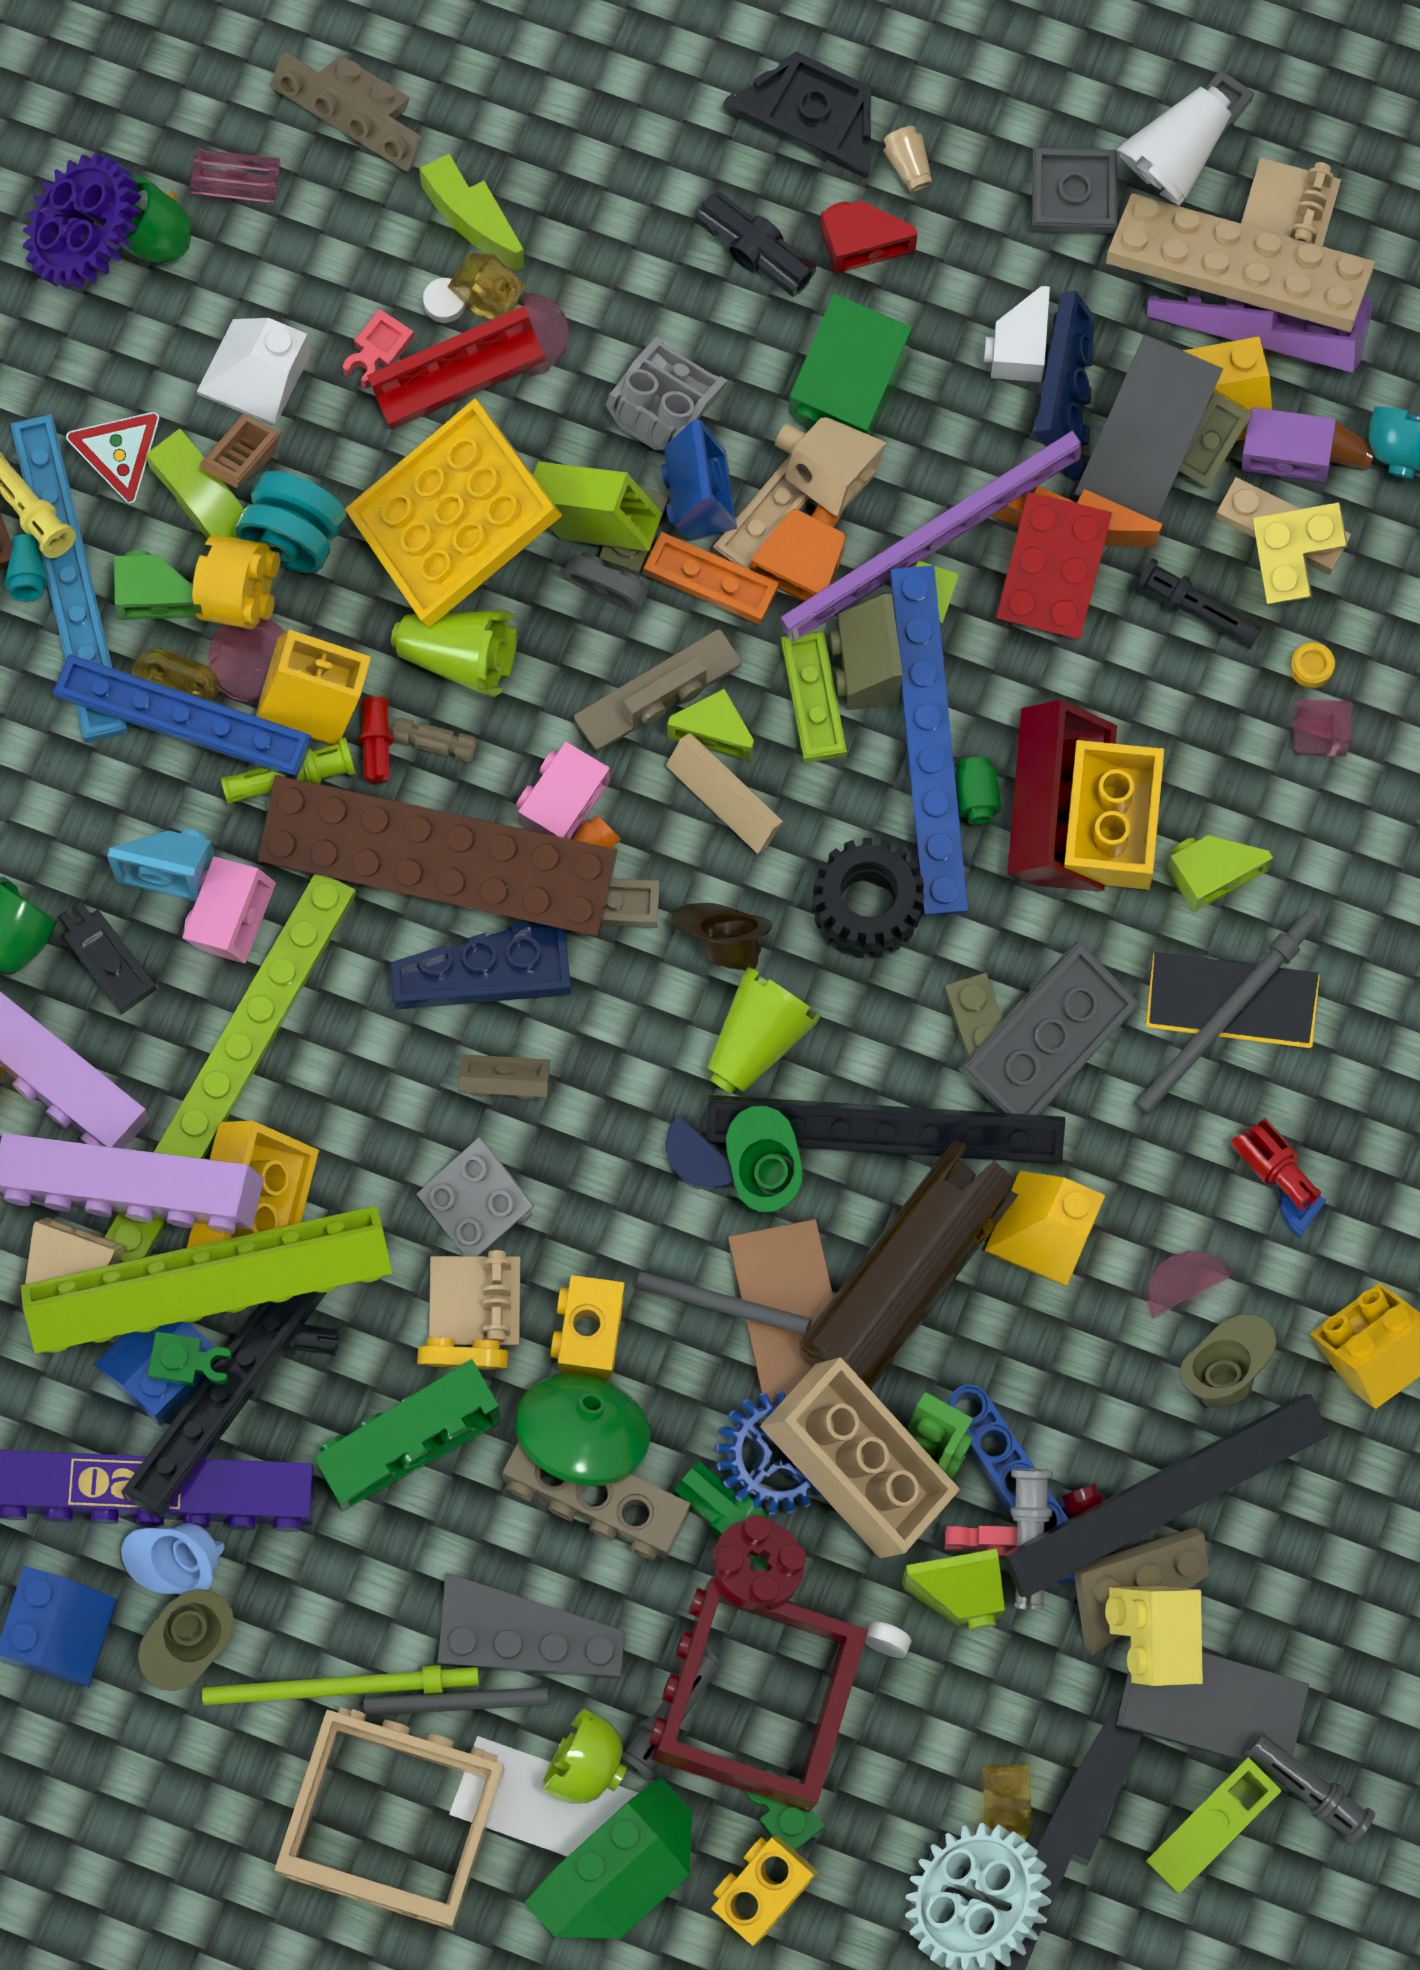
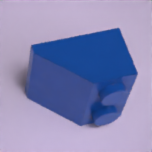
M700 419L693 420L664 447L666 463L661 465L663 481L666 488L670 489L672 502L667 503L669 522L688 541L737 529L726 450Z
M180 1321L162 1325L150 1332L141 1333L136 1331L124 1334L95 1364L99 1371L158 1426H161L199 1387L205 1379V1375L196 1374L194 1386L149 1380L148 1371L155 1333L162 1332L201 1338V1352H207L215 1347L189 1322ZM217 1359V1360H215V1361L213 1362L212 1368H213V1366L216 1364V1362H217L219 1359Z
M24 1566L0 1637V1661L89 1688L117 1599L71 1579Z

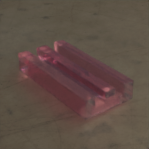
M196 149L190 183L191 193L275 203L278 172L280 173L281 166L280 158ZM203 164L269 171V174L243 173V171L231 169L203 168Z

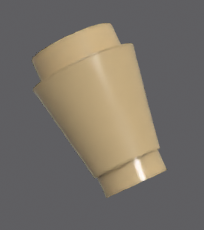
M914 126L900 128L883 139L886 145L883 151L905 185H907L910 193L925 189L933 183L930 176L923 135L917 133Z

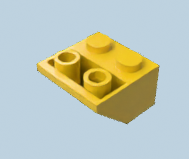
M290 629L277 638L255 716L310 734L315 741L331 746L338 744L360 699L371 656Z
M1380 1282L1363 1292L1356 1300L1337 1314L1329 1317L1322 1325L1309 1334L1312 1341L1351 1391L1375 1410L1420 1377V1312Z

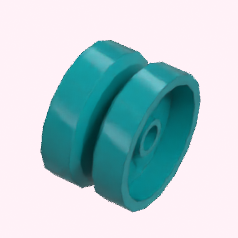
M279 471L264 472L260 475L251 493L254 505H248L243 510L236 524L235 531L239 539L266 543L271 551L279 552L281 567L302 573H317L323 568L331 551L328 540L338 536L346 519L345 508L338 499L325 489L306 479Z

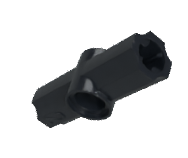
M720 191L711 194L702 203L699 212L695 216V222L725 244L730 255L739 265L750 272L760 271L792 297L800 294L807 287L816 272V265L787 244L781 232L773 223L760 215L752 217Z

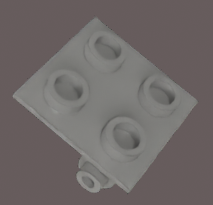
M478 1137L417 1193V1196L464 1256H480L516 1222L518 1225H521L533 1215L530 1210L534 1207V1204L481 1137Z

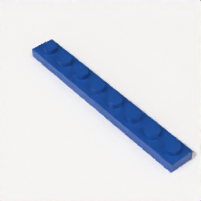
M933 565L891 569V590L903 673L901 694L919 876L923 877L924 882L923 917L967 913L968 905L935 568Z

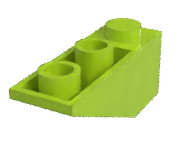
M1248 1757L1145 1862L1179 1895L1282 1790Z

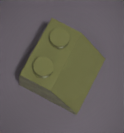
M892 593L882 594L839 613L837 629L830 630L832 656L840 655L842 670H835L837 695L845 696L847 710L899 705L903 673Z

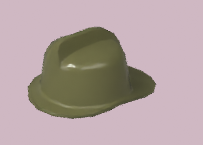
M1238 1315L1225 1320L1182 1361L1179 1371L1182 1385L1189 1393L1202 1398L1203 1403L1210 1409L1215 1406L1225 1407L1241 1402L1252 1391L1255 1377L1268 1364L1275 1353L1277 1340L1274 1329L1265 1319L1255 1315Z
M196 1589L184 1592L165 1605L159 1617L149 1627L140 1642L138 1661L141 1673L148 1683L160 1690L177 1691L190 1686L202 1675L232 1637L234 1618L232 1609L226 1600L213 1591Z

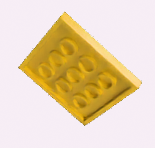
M476 398L345 508L347 514L419 619L429 628L562 517L560 511L488 411Z

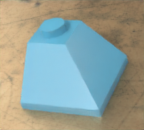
M183 829L181 833L165 831L111 847L107 857L116 883L196 901L200 892L202 876L209 869L215 853L211 840H207L204 834L190 829Z

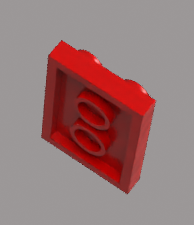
M1028 491L996 618L1080 639L1112 512Z

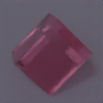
M1299 700L1293 713L1294 754L1346 756L1351 745V701Z

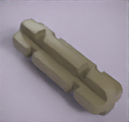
M401 717L396 719L392 728L391 735L395 743L407 746L410 743H414V748L444 756H449L452 753L455 755V759L467 762L472 761L477 748V739L473 736L460 733L459 737L453 735L454 731L424 723L416 726L413 720Z

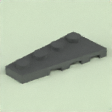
M445 1573L438 1665L621 1679L624 1630Z

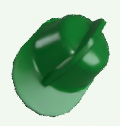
M752 1106L740 1112L730 1123L726 1135L727 1154L735 1188L739 1198L749 1208L762 1213L776 1212L788 1206L795 1199L803 1183V1168L795 1133L789 1120L776 1109L768 1106Z

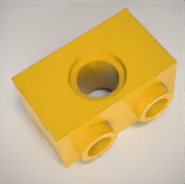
M571 1275L569 1288H560L557 1314L565 1315L563 1331H554L550 1358L558 1359V1372L588 1374L612 1380L625 1295V1282ZM586 1317L593 1318L599 1323V1330L591 1336L580 1335L574 1329L575 1324L580 1319Z

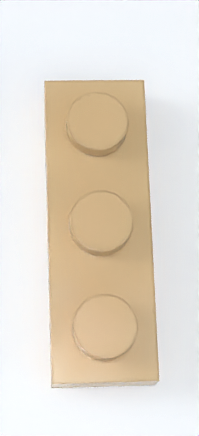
M1235 477L1216 513L1215 519L1256 539L1252 518L1299 510L1300 508ZM1345 531L1348 543L1351 534ZM1345 548L1305 555L1306 564L1331 575Z

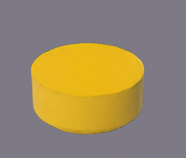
M1309 642L1299 646L1294 652L1290 663V671L1294 680L1307 688H1317L1326 684L1330 680L1335 668V659L1332 652L1325 645L1316 642Z

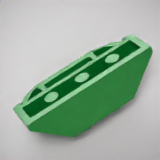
M660 1777L626 1802L565 1858L524 1904L554 1938L622 1939L690 1876L692 1810L665 1780Z

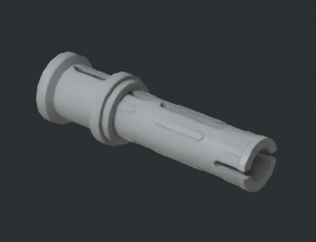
M1039 1468L1011 1469V1476L1016 1478V1503L1011 1508L1010 1515L1013 1516V1520L1018 1521L1017 1547L1044 1533V1522L1049 1521V1517L1052 1516V1509L1047 1507L1048 1479L1053 1477V1470ZM1016 1589L1014 1608L1026 1609L1028 1607V1597H1020ZM1043 1589L1031 1595V1609H1044Z

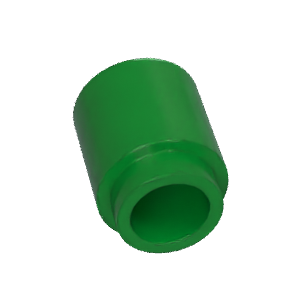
M970 757L960 760L956 763L957 771L955 772L959 817L968 819V823L973 825L989 823L994 820V815L1002 810L997 770L992 767L991 759L987 757Z

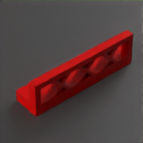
M522 306L367 375L390 429H394L543 363L547 359L534 332L525 307Z

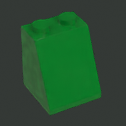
M834 293L789 396L788 413L793 415L797 422L810 428L820 418L827 417L872 436L908 363L912 327Z

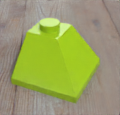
M997 1549L910 1564L905 1567L902 1578L903 1590L956 1626L968 1624L971 1631L982 1630L995 1626V1619L1002 1618L1005 1607Z

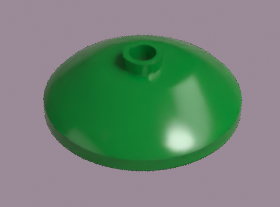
M563 1373L544 1378L526 1391L516 1413L515 1429L518 1440L526 1454L547 1473L575 1484L599 1486L625 1479L640 1467L650 1444L649 1423L639 1404L619 1386L593 1375Z

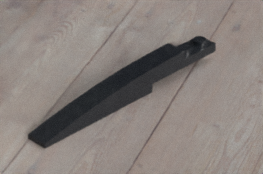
M1123 1695L1076 1771L1036 1848L1038 1852L1035 1857L1039 1858L1047 1866L1040 1874L1051 1881L1050 1886L1040 1891L1051 1899V1904L1039 1907L1038 1912L1045 1918L1048 1916L1070 1860L1085 1866L1090 1862L1143 1734L1116 1725ZM1034 1923L1032 1926L1038 1937L1044 1923ZM1025 1937L1022 1944L1025 1947L1026 1954L1023 1956L1013 1949L1009 1952L1011 1965L1007 1967L997 1960L996 1966L1004 1970H1025L1037 1940Z

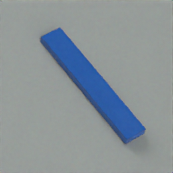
M71 654L67 657L53 691V695L57 699L295 779L298 778L313 740L310 734Z

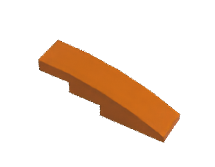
M1037 486L1034 492L1073 502L1040 486ZM1083 490L1077 502L1078 504L1112 512L1104 545L1156 546L1163 524L1091 491ZM1021 496L993 514L992 517L1019 527L1026 498Z

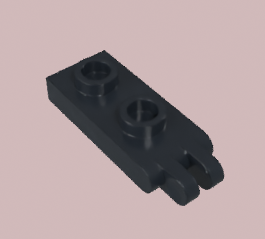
M79 901L73 905V908L82 920L76 924L66 911L60 914L58 917L67 928V931L61 935L119 1014L122 1015L157 990L156 985L101 912L97 909L90 914L84 904Z

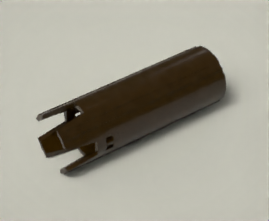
M958 1141L952 1142L800 1340L799 1351L804 1361L813 1367L816 1363L841 1357L866 1386L872 1390L1018 1196L1013 1191H1007L1013 1181V1178L996 1161H993L975 1178V1173L964 1162L959 1160L966 1148V1144Z

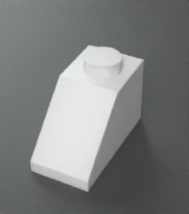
M1039 287L996 321L994 337H986L984 347V362L992 363L991 378L1042 382L1045 365L1050 287Z

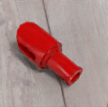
M1266 1117L1258 1125L1251 1126L1244 1134H1239L1232 1139V1147L1265 1184H1278L1299 1211L1307 1209L1305 1202L1311 1206L1318 1200L1321 1191L1297 1167L1299 1154Z

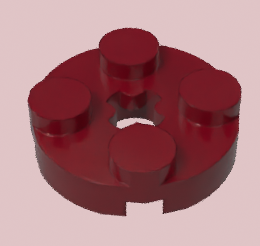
M750 1516L746 1521L737 1522L730 1526L717 1542L712 1553V1562L715 1570L714 1580L720 1592L729 1601L741 1608L754 1610L755 1607L764 1608L770 1606L769 1609L778 1608L788 1602L799 1587L803 1578L806 1553L799 1546L794 1536L784 1527L768 1521L763 1516ZM749 1557H762L767 1562L766 1566L769 1568V1571L766 1572L763 1569H759L756 1573L751 1571L749 1567L752 1561Z

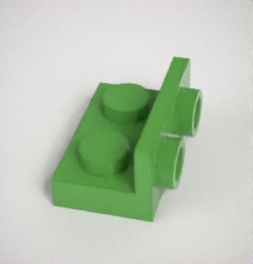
M927 1392L923 1394L916 1406L907 1431L932 1459L939 1462L938 1466L949 1478L954 1479L966 1457L965 1454L974 1439L967 1434L973 1420L972 1417Z

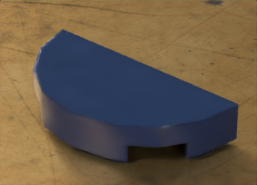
M677 1115L668 1128L665 1144L669 1166L676 1176L695 1189L704 1188L712 1190L721 1187L724 1189L733 1185L734 1179L730 1163L683 1118Z

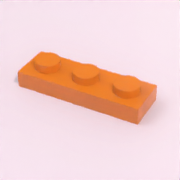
M663 532L660 533L643 568V575L759 625H762L779 589V582Z

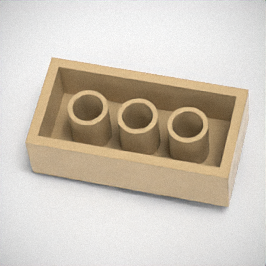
M841 1357L816 1363L760 1426L879 1558L905 1554L960 1490Z

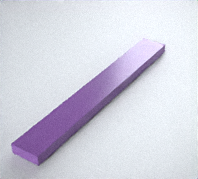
M1071 431L781 616L784 632L791 642L800 639L889 582L891 569L914 566L918 560L921 561L1028 493V491H1031L1078 461L1081 457V442L1074 432Z

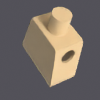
M826 417L820 418L807 433L786 423L776 438L775 446L791 454L785 474L787 480L838 517L877 474L886 442Z
M51 1218L35 1221L25 1284L118 1264L127 1245Z

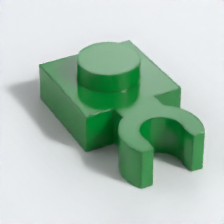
M156 1332L148 1378L149 1380L194 1386L196 1374H203L214 1384H226L228 1382L227 1374L214 1372L212 1364L217 1359L232 1360V1353L224 1347H214L207 1352H201V1338Z
M767 1770V1771H766V1772L775 1774V1773H774L773 1771H771V1770ZM746 1792L748 1799L753 1804L765 1806L769 1811L759 1820L772 1837L778 1835L795 1851L825 1827L813 1810L806 1812L799 1808Z

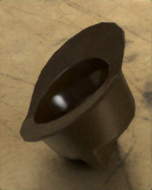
M716 903L687 904L678 908L672 917V922L677 929L699 939L705 958L711 964L744 971L748 967L756 969L761 952L762 936L772 929V922L767 918L749 915Z

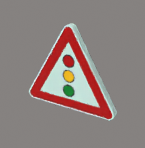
M150 412L69 431L66 439L127 503H133L139 490L147 462L146 453L150 451L159 415L156 412Z

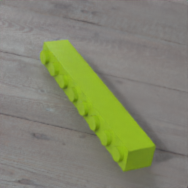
M373 1206L21 1285L23 1311L34 1353L38 1354L46 1351L56 1353L66 1350L73 1345L91 1341L96 1343L105 1342L114 1336L136 1331L141 1333L150 1332L162 1325L180 1321L187 1323L195 1322L211 1314L225 1311L239 1312L248 1306L269 1301L276 1303L284 1302L296 1295L314 1291L320 1293L328 1292L337 1286L359 1281L364 1283L373 1282L382 1276L393 1273L378 1206Z

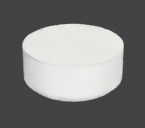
M438 278L430 282L423 293V304L426 314L434 321L440 323H449L457 320L463 314L466 307L463 287L457 281L450 278Z
M883 1622L869 1624L865 1640L866 1645L891 1657H906L912 1642L906 1632Z

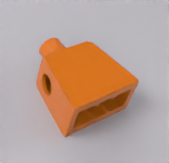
M820 504L817 505L812 516L797 509L790 510L755 552L751 559L750 570L779 582V590L803 602L810 599L834 583L846 544V535L834 528L842 513L837 517Z

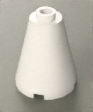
M1213 86L1208 91L1203 87H1199L1122 143L1117 152L1121 153L1119 155L1121 159L1147 184L1151 183L1160 190L1164 187L1160 195L1172 204L1180 206L1186 200L1232 115L1227 109L1231 102Z

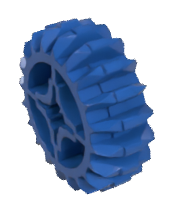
M781 1391L775 1393L772 1404L767 1393L758 1394L756 1400L757 1408L749 1399L741 1401V1409L745 1417L739 1412L730 1411L727 1417L735 1428L722 1426L718 1430L722 1437L729 1439L728 1444L723 1443L714 1446L715 1452L727 1453V1461L715 1464L717 1471L730 1469L732 1474L722 1481L724 1488L738 1483L740 1487L736 1491L734 1499L742 1501L751 1494L753 1507L757 1509L761 1507L765 1500L767 1515L776 1514L779 1502L785 1514L793 1513L795 1509L794 1498L800 1506L808 1507L811 1505V1501L806 1490L816 1496L822 1495L782 1450H780L779 1455L783 1458L785 1464H782L780 1460L767 1465L772 1455L767 1443L770 1446L776 1444L763 1430H759L754 1423L765 1416H770L786 1398L785 1392ZM745 1436L748 1438L747 1442L752 1446L756 1455L755 1462L749 1469L751 1471L749 1474L744 1466L742 1457ZM775 1470L783 1473L786 1477L791 1476L797 1481L795 1485L784 1491H773L759 1485L764 1478L769 1477Z

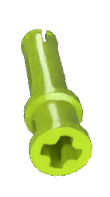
M346 737L339 739V743L314 751L309 748L297 779L321 784V780L345 773L350 777L356 775ZM260 767L237 775L222 777L221 783L227 803L231 805L248 798L271 793L275 775H286Z

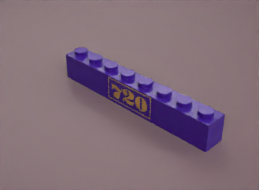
M0 1450V1518L6 1520H26L27 1514H45V1520L52 1522H72L74 1515L91 1516V1522L98 1524H117L119 1517L137 1518L136 1523L144 1526H163L164 1519L182 1520V1523H194L202 1528H208L210 1521L228 1522V1528L236 1530L255 1529V1523L274 1524L273 1529L282 1532L301 1531V1525L312 1526L315 1485L313 1463L205 1459L162 1519H159L126 1500L121 1492L147 1456Z

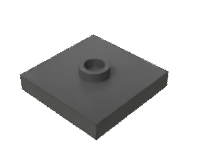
M1033 148L1032 231L1115 233L1117 230V150Z

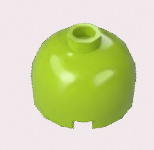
M583 1708L571 1723V1726L578 1729L576 1734L571 1732L567 1739L562 1738L544 1776L543 1782L546 1784L541 1788V1791L570 1804H586L594 1801L607 1788L614 1792L622 1781L627 1769L626 1766L620 1763L623 1745L615 1727L602 1716L587 1708Z

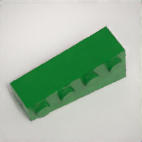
M470 1359L422 1390L407 1396L398 1405L385 1413H378L366 1419L359 1425V1429L348 1436L343 1437V1435H339L326 1441L319 1447L320 1453L314 1456V1459L339 1507L344 1512L500 1425L499 1405L473 1359Z

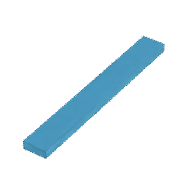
M49 414L11 423L23 480L40 500L50 502L56 509L58 519L63 524L71 526L76 533V540L73 546L59 557H45L40 550L65 659L67 660L68 655L71 654L113 668L53 416ZM76 705L85 743L128 733L125 721Z

